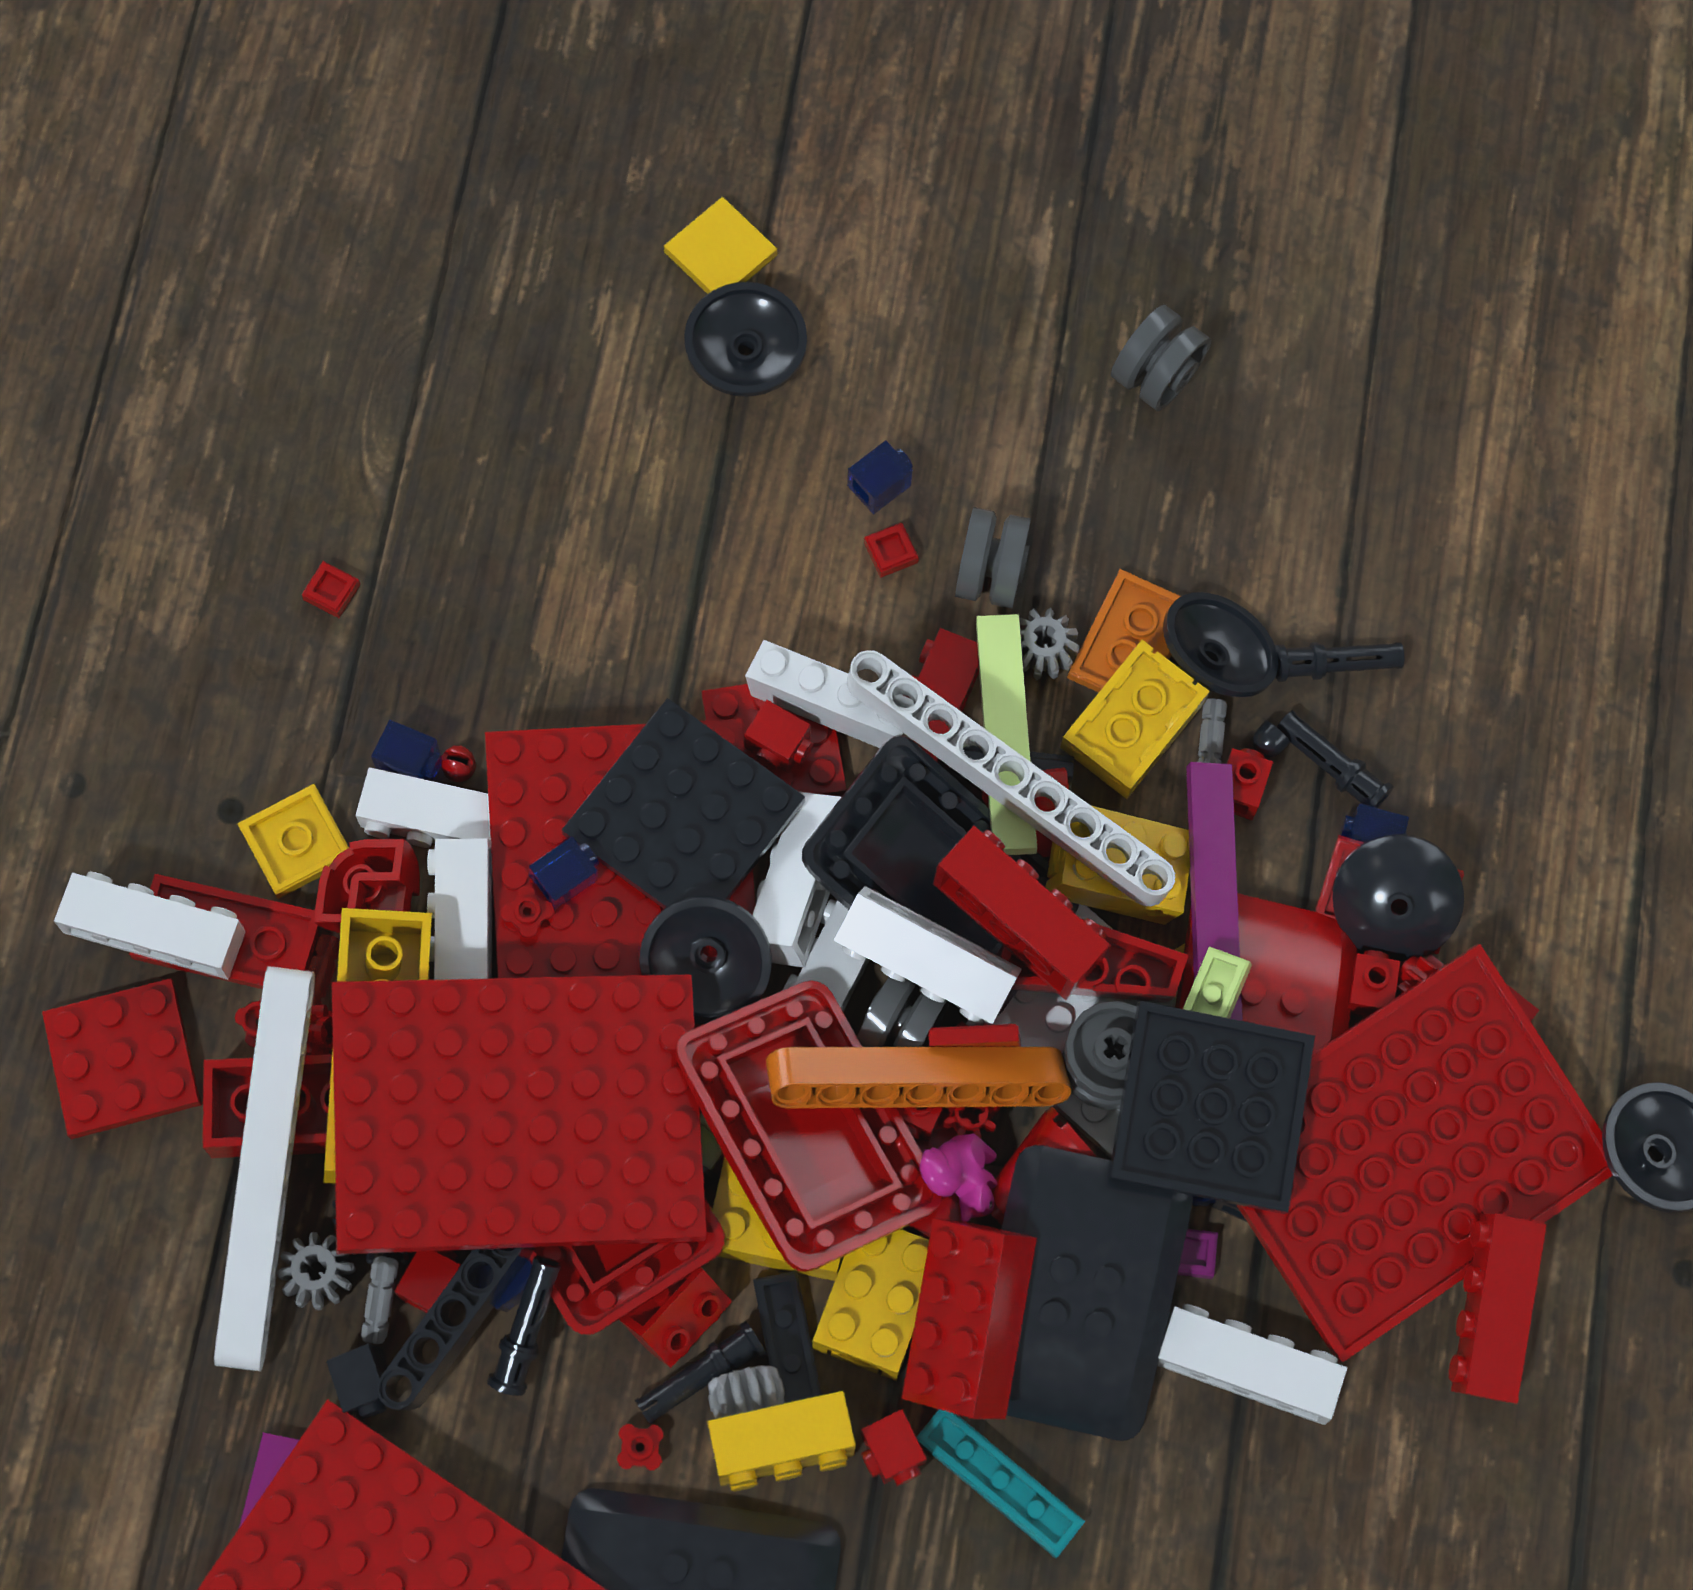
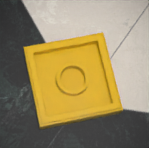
M721 197L664 245V253L709 294L713 290L728 284L747 282L777 256V248L729 202Z
M315 784L237 823L277 899L321 877L324 865L329 867L339 853L349 848Z

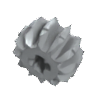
M1034 608L1029 612V621L1019 617L1023 672L1030 668L1034 669L1033 676L1036 681L1041 678L1042 671H1047L1053 680L1058 677L1059 668L1068 671L1073 663L1071 657L1077 656L1079 651V645L1074 642L1078 636L1077 629L1066 628L1069 621L1067 615L1057 620L1053 619L1054 612L1052 608L1046 610L1045 617H1040ZM1039 640L1042 645L1043 640L1051 643V646L1048 648L1047 644H1045L1044 648H1041L1036 643Z
M312 1232L309 1236V1246L306 1247L299 1238L294 1239L292 1242L298 1252L295 1255L289 1252H282L280 1256L285 1263L291 1265V1267L281 1268L277 1271L279 1279L290 1280L282 1288L283 1293L287 1297L297 1294L295 1303L301 1308L308 1304L311 1297L316 1310L323 1309L324 1296H328L335 1305L338 1304L340 1297L335 1292L337 1287L350 1291L352 1288L351 1282L342 1277L356 1271L353 1263L343 1262L350 1254H337V1249H335L336 1237L333 1235H329L321 1245L318 1233ZM320 1262L326 1269L325 1274L319 1272L321 1278L314 1281L307 1273V1270L309 1268L313 1271L314 1268L311 1265Z
M761 1365L736 1370L713 1378L708 1384V1399L715 1419L785 1404L783 1381L779 1377L777 1368L772 1366L764 1367Z

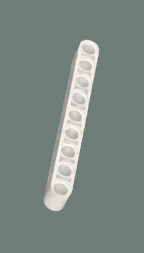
M866 650L854 657L847 677V686L849 692L856 699L1135 902L1143 906H1154L1165 899L1175 882V872L1168 861L881 653ZM863 669H870L878 675L879 679L872 683L865 682L859 678L857 673ZM899 694L906 695L913 700L914 705L910 708H901L894 703L892 698ZM940 720L948 726L949 731L944 734H937L929 728L928 722ZM969 745L977 746L983 751L984 758L973 760L967 757L963 748ZM1011 771L1017 775L1020 783L1014 786L1004 784L1000 780L999 773ZM1040 796L1049 798L1054 803L1055 810L1050 812L1040 810L1036 806L1034 799ZM1074 822L1085 824L1089 828L1090 836L1086 838L1076 836L1072 832L1070 824ZM1117 848L1121 850L1125 855L1126 862L1122 864L1112 862L1107 857L1106 849ZM1142 875H1155L1160 880L1162 889L1152 890L1147 888L1143 883Z
M268 966L264 978L215 1346V1366L261 1371L265 1360L314 993L315 973L310 971Z

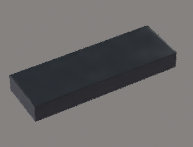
M797 1271L753 1279L769 1366L777 1368L779 1377L783 1381L785 1404L822 1396Z

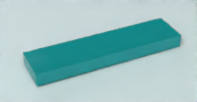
M939 1409L916 1437L924 1449L1055 1559L1086 1522L959 1415Z

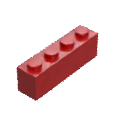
M940 628L935 640L927 639L922 649L919 662L924 665L919 677L911 676L963 712L980 673L978 644L975 641ZM940 720L928 722L929 728L937 734H944L949 731L948 726ZM915 742V743H916L918 746H920L927 754H929L937 763L940 764L941 760H940L939 758H937V757H936L935 755H933L931 752H929V751L926 750L924 747H922L920 744H918L917 742Z
M1496 1213L1480 1214L1479 1221L1475 1222L1471 1232V1246L1475 1248L1472 1265H1469L1466 1269L1463 1281L1464 1291L1467 1292L1465 1309L1459 1313L1456 1323V1334L1460 1337L1457 1355L1452 1357L1449 1365V1380L1452 1382L1451 1392L1518 1404L1547 1224Z

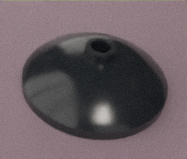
M732 283L713 290L696 304L685 327V351L695 373L712 388L734 396H758L778 389L796 374L806 354L807 330L799 309L782 292L760 283ZM749 348L753 353L745 356L740 354L739 351Z
M1196 592L1181 596L1166 612L1163 621V633L1167 647L1177 665L1192 677L1196 683H1200L1206 689L1221 695L1251 697L1266 690L1275 679L1279 667V658L1276 654L1275 644L1259 620L1239 604L1219 595Z
M1387 834L1361 844L1344 860L1334 881L1333 909L1339 927L1348 935L1358 949L1363 952L1368 950L1381 951L1388 954L1389 959L1407 961L1413 956L1419 958L1434 952L1452 936L1463 913L1464 889L1455 864L1437 845L1414 835ZM1396 899H1403L1407 902V907L1403 911H1395L1391 908V903Z
M692 896L667 906L649 925L640 948L639 960L642 975L692 974L694 1024H707L758 1002L767 987L772 970L770 944L759 922L740 905L716 896ZM703 947H714L717 950V956H706L703 952Z
M1647 1083L1636 1086L1620 1096L1613 1103L1605 1117L1602 1144L1608 1167L1620 1186L1643 1205L1670 1213L1693 1210V1094L1683 1088L1666 1083ZM1648 1151L1655 1155L1656 1162L1650 1158Z

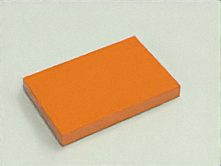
M1120 569L1067 678L1099 693L1141 640H1144L1154 648L1152 653L1155 654L1158 651L1169 660L1171 653L1164 638L1163 621L1170 606L1181 596Z

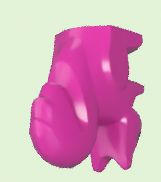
M975 1134L958 1135L950 1141L943 1143L938 1149L931 1148L924 1151L920 1162V1171L924 1182L933 1193L939 1196L946 1197L954 1193L958 1195L963 1222H968L971 1218L986 1216L994 1210L995 1201L990 1189L997 1186V1181L990 1172L983 1168L985 1164H991L995 1161L997 1154Z

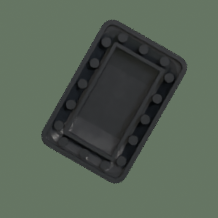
M901 736L889 739L881 746L806 841L802 849L804 867L848 910H850L857 894L866 886L999 957L1001 955L1003 945L933 884L938 864L973 826L982 833L985 830L991 831L989 808L914 741ZM1038 852L1036 854L1009 855L1015 862L1019 859L1027 862L1038 873L1039 878L1037 881L1046 888V881L1051 878L1047 877L1049 862ZM1072 903L1073 907L1071 910L1076 914L1079 904ZM1011 989L998 1015L1004 1011L1018 990Z
M1032 1145L1026 1147L1016 1160L1001 1230L1037 1238L1007 1416L1112 1440L1126 1441L1134 1438L1141 1431L1144 1424L1159 1360L1158 1356L1162 1347L1193 1196L1109 1180L1111 1160L1045 1145Z
M593 1488L579 1492L571 1503L561 1558L607 1590H835L841 1543L837 1531L823 1522Z

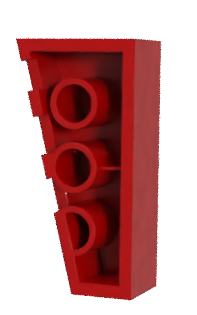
M1099 925L1107 934L1105 940L1110 946L1099 965L1072 995L1169 1003L1176 996L1189 955ZM1003 946L1000 957L1022 969L1012 990L1056 993Z

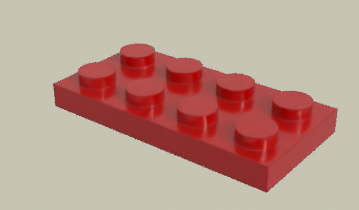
M154 874L150 887L154 891V896L168 900L171 895L182 896L195 902L196 908L211 911L212 907L227 909L237 915L236 919H239L246 932L229 980L130 952L129 955L132 959L263 989L268 966L308 971L321 926L313 922L315 910Z

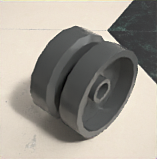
M1165 304L1155 309L1136 329L1118 355L1110 375L1128 390L1141 385L1139 398L1157 412L1169 405L1184 389L1206 357L1212 342L1207 335L1194 326L1181 331L1182 317Z
M973 507L963 549L955 597L976 601L982 594L985 577L992 578L989 594L991 604L1012 609L1018 583H1022L1030 547L1026 543L1031 518L1010 514L1005 519L1001 539L994 538L997 522L995 512Z
M888 977L872 1001L857 1038L862 1047H888L892 1040H895L892 1047H929L928 1030L939 1028L948 1010L950 1001L945 999L943 1003L937 1002L921 993L914 1004L912 1001L919 985L908 979L901 982Z
M1120 1001L1098 1003L1083 1011L1071 1025L1062 1054L1071 1091L1087 1105L1103 1110L1120 1109L1137 1006ZM1105 1053H1113L1115 1055L1109 1059L1105 1056Z

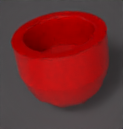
M454 745L446 749L442 755L441 767L444 775L449 780L463 782L474 774L476 762L473 753L468 748L462 745ZM453 756L468 760V763L465 765L455 760H449V758Z

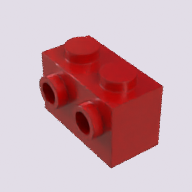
M699 1267L684 1279L622 1317L620 1321L652 1355L669 1368H672L680 1358L688 1353L690 1347L709 1326L719 1319L721 1313L732 1303V1300L706 1271Z

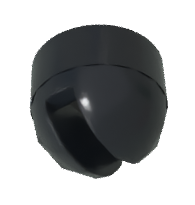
M1266 720L1259 726L1253 737L1255 750L1263 754L1264 757H1275L1282 753L1290 744L1289 739L1276 726Z

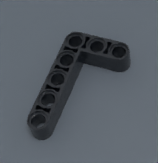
M535 1247L515 1248L511 1251H507L505 1248L473 1249L381 1376L377 1392L385 1406L391 1409L414 1410L426 1402L531 1256ZM489 1264L494 1272L493 1280L490 1285L481 1289L477 1284L476 1274L482 1266ZM461 1301L466 1308V1317L460 1325L454 1326L450 1321L449 1312L455 1303ZM434 1339L439 1346V1355L434 1362L427 1364L423 1359L422 1349L425 1343ZM406 1376L411 1382L412 1392L405 1401L401 1402L396 1396L395 1386L401 1378Z

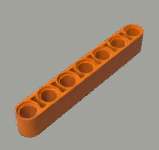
M787 1047L775 1050L766 1059L772 1101L775 1105L782 1108L1054 1106L1064 1102L1071 1095V1086L1063 1054L1054 1047Z

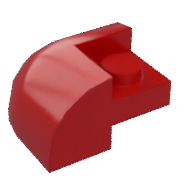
M363 839L349 842L350 847L339 853L329 867L324 865L318 885L313 922L330 931L340 933L342 908L410 912L412 896L420 895L418 861L414 849L405 839Z

